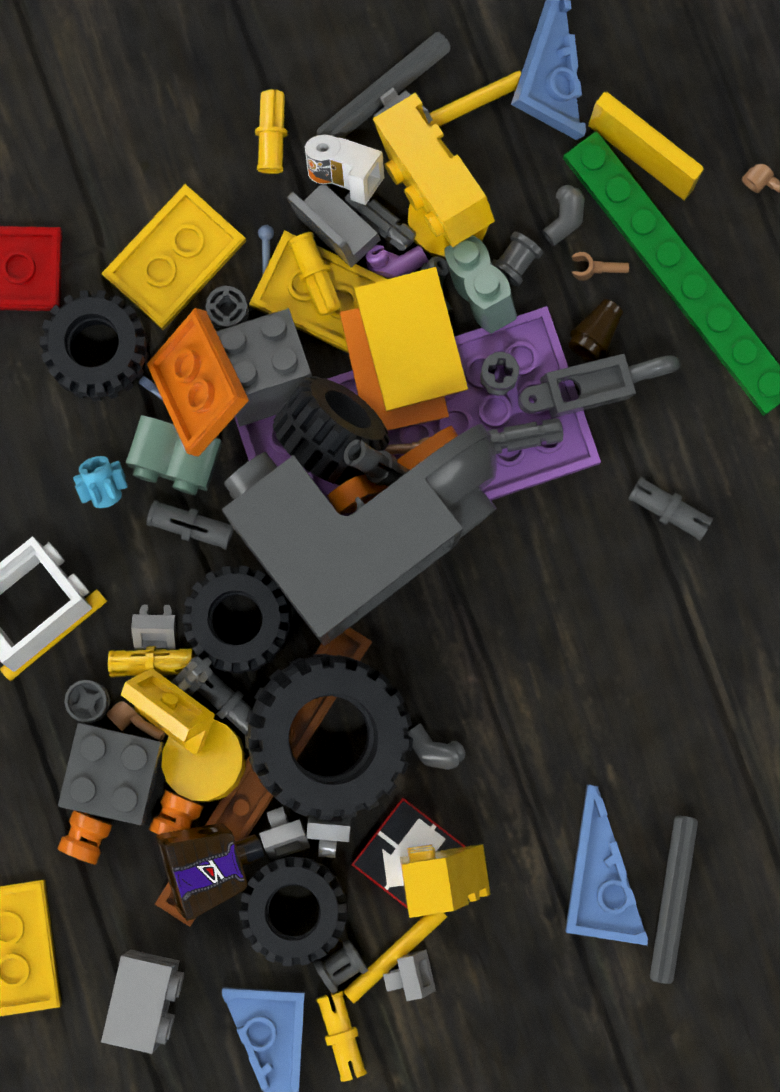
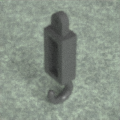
M620 354L548 372L540 378L541 384L528 387L521 392L518 397V406L523 412L528 414L549 410L552 419L627 400L636 394L633 383L673 373L679 370L681 362L678 357L668 355L628 366L625 354ZM568 380L574 381L579 387V397L577 400L565 402L562 399L558 384ZM529 398H532L534 400V403H531L529 401Z

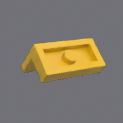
M153 668L125 682L121 696L135 705L134 709L137 713L164 731L195 755L202 751L215 717L213 712Z

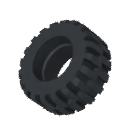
M314 654L310 658H298L289 662L290 666L283 670L278 669L269 677L271 679L264 688H259L254 697L256 699L255 705L252 710L248 711L246 722L249 725L248 734H245V744L249 750V761L253 771L269 793L283 805L288 806L294 812L303 816L311 815L319 820L332 821L333 817L338 816L344 819L356 817L357 811L364 808L370 811L379 805L377 800L384 793L390 796L397 787L394 784L395 779L399 773L405 774L409 764L405 761L407 751H412L413 738L408 733V727L412 726L410 713L405 711L402 705L404 702L403 697L397 689L391 686L390 680L381 672L371 668L370 665L350 657ZM325 696L340 697L351 702L361 712L367 726V740L359 759L346 771L333 776L316 775L305 770L294 758L289 743L290 727L298 711L308 702Z

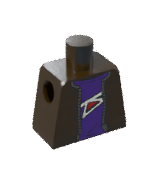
M224 824L206 825L161 833L155 836L176 908L187 921L200 916L244 891L248 884L243 866L264 858L260 841L255 834L235 841L232 831Z

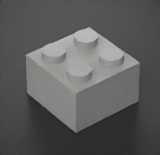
M131 949L121 955L101 1040L102 1043L153 1054L160 1044L165 1045L166 1040L170 1038L175 1018L174 1014L168 1013L170 1001L175 1002L176 997L179 998L184 979V972L177 971L179 960Z

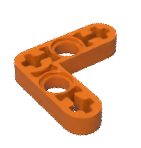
M452 425L448 426L398 458L397 463L411 470L432 453L457 437L458 434ZM366 474L346 481L331 491L327 497L335 510L341 515L356 511L357 504L355 499L358 496L366 504L388 486H378L369 481Z

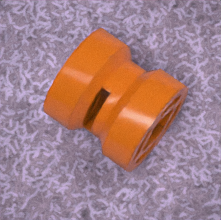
M165 790L160 801L162 810L159 816L153 818L149 830L156 834L189 829L193 820L200 817L204 806Z
M73 810L69 819L71 826L69 833L61 838L57 849L69 856L96 865L101 855L99 848L101 841L108 837L113 825L90 814Z

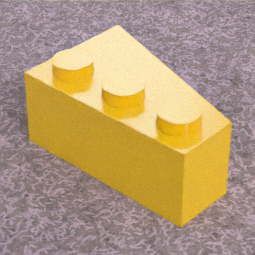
M413 93L373 118L389 161L384 165L396 185L403 182L407 187L404 189V192L416 211L423 208L427 213L424 215V218L436 237L443 234L449 244L454 247L495 222L486 195L458 154L454 156L440 139L444 134L437 123L433 126L428 124L422 107V101L416 93Z
M432 844L407 848L408 856L400 857L409 918L455 911L469 905L468 899H470V902L480 900V897L491 895L483 844L435 851Z

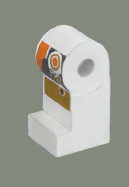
M325 134L312 137L305 145L307 171L310 179L319 184L332 183L350 190L352 201L366 205L384 179L382 151Z

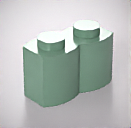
M472 235L454 247L451 245L445 248V258L453 285L459 295L470 303L477 323L485 331L492 334L515 321L517 313L509 282L505 275L492 265L489 252L482 241Z
M141 415L126 464L134 469L132 475L153 483L157 482L158 477L174 481L172 488L196 495L198 489L208 491L222 447V441L215 438L199 457L189 455L173 424Z

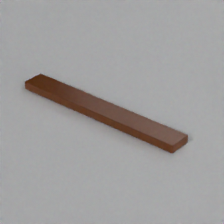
M349 627L325 647L321 643L315 654L341 655L361 661L372 641ZM325 696L316 698L305 704L294 717L289 731V743L296 761L337 697ZM250 756L246 760L245 772L239 785L229 795L221 799L205 826L224 824L232 831L235 841L250 835L274 797L262 785L259 777L253 771L249 761ZM168 882L155 905L191 927L196 918L187 921L178 912Z

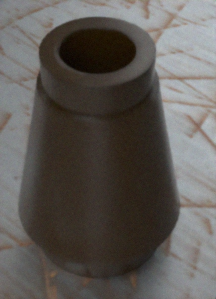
M603 299L600 305L571 331L570 336L572 339L568 343L569 348L577 356L588 362L604 357L623 315L621 307L611 300Z

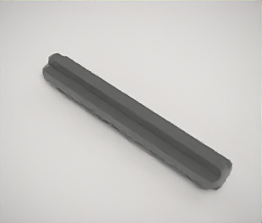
M435 32L321 125L316 131L317 135L325 134L337 138H345L384 106L380 100L382 95L391 88H394L397 94L400 93L449 53L451 45L440 32Z
M679 815L674 818L650 971L651 980L658 983L671 984L674 981L698 826L697 819L693 817Z

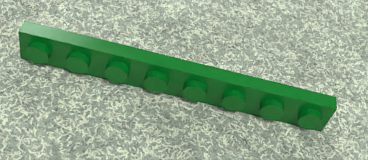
M595 131L567 152L563 157L565 163L763 417L780 405L779 363L600 134Z

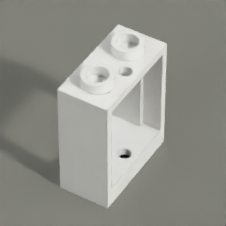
M33 536L0 562V595L41 562L70 598V601L16 645L13 644L0 627V662L13 672L92 609L84 598L89 593L86 586L74 573L67 577L60 568V565L65 560L50 542L42 546Z

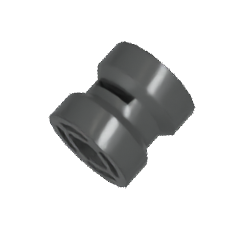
M227 285L221 286L213 290L208 296L205 307L216 330L220 331L249 320L250 313L246 298L237 288Z
M82 680L69 687L65 694L64 703L66 711L72 718L80 722L95 723L107 716V712L111 709L112 700L105 686L94 681Z

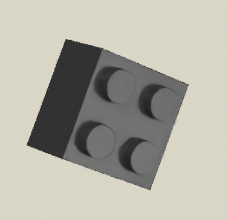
M289 308L216 331L249 399L245 406L236 414L239 426L277 415L303 379L312 376Z
M78 723L58 807L136 825H146L165 742Z

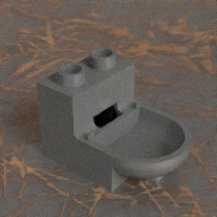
M478 424L432 453L368 503L364 504L358 496L355 499L357 504L356 512L349 516L340 515L334 509L294 455L277 467L269 455L263 452L240 467L225 481L224 485L230 491V495L234 500L225 506L222 511L237 534L325 647L457 546L462 536L497 509L483 491L496 477L497 456L495 446L491 440V434L483 424Z

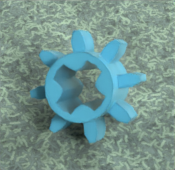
M95 456L87 459L79 466L80 475L73 477L81 502L86 503L91 500L96 508H106L114 505L122 497L121 489L128 487L120 462L116 461L110 464L105 456Z

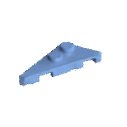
M546 0L511 105L577 140L585 135L586 125L585 123H580L577 98L582 96L581 83L577 77L578 58L575 35L569 34L567 12L572 9L571 0Z
M587 785L565 932L647 945L648 937L641 922L636 906L637 903L628 882L626 869L607 817L608 814L603 799L601 798L598 786Z
M223 987V999L227 1003L233 1017L237 1032L249 1055V1061L262 1091L299 1092L305 992Z

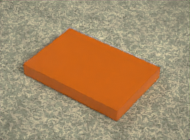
M194 308L147 363L183 446L189 455L199 457L249 401L214 326L204 310Z
M355 308L340 312L358 396L376 412L387 428V431L449 417L445 396L386 411L360 310Z

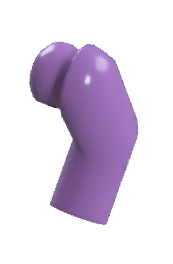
M375 245L366 254L367 267L372 272L389 279L410 274L421 268L423 263L428 262L424 251L419 245L400 256L384 250L382 245Z

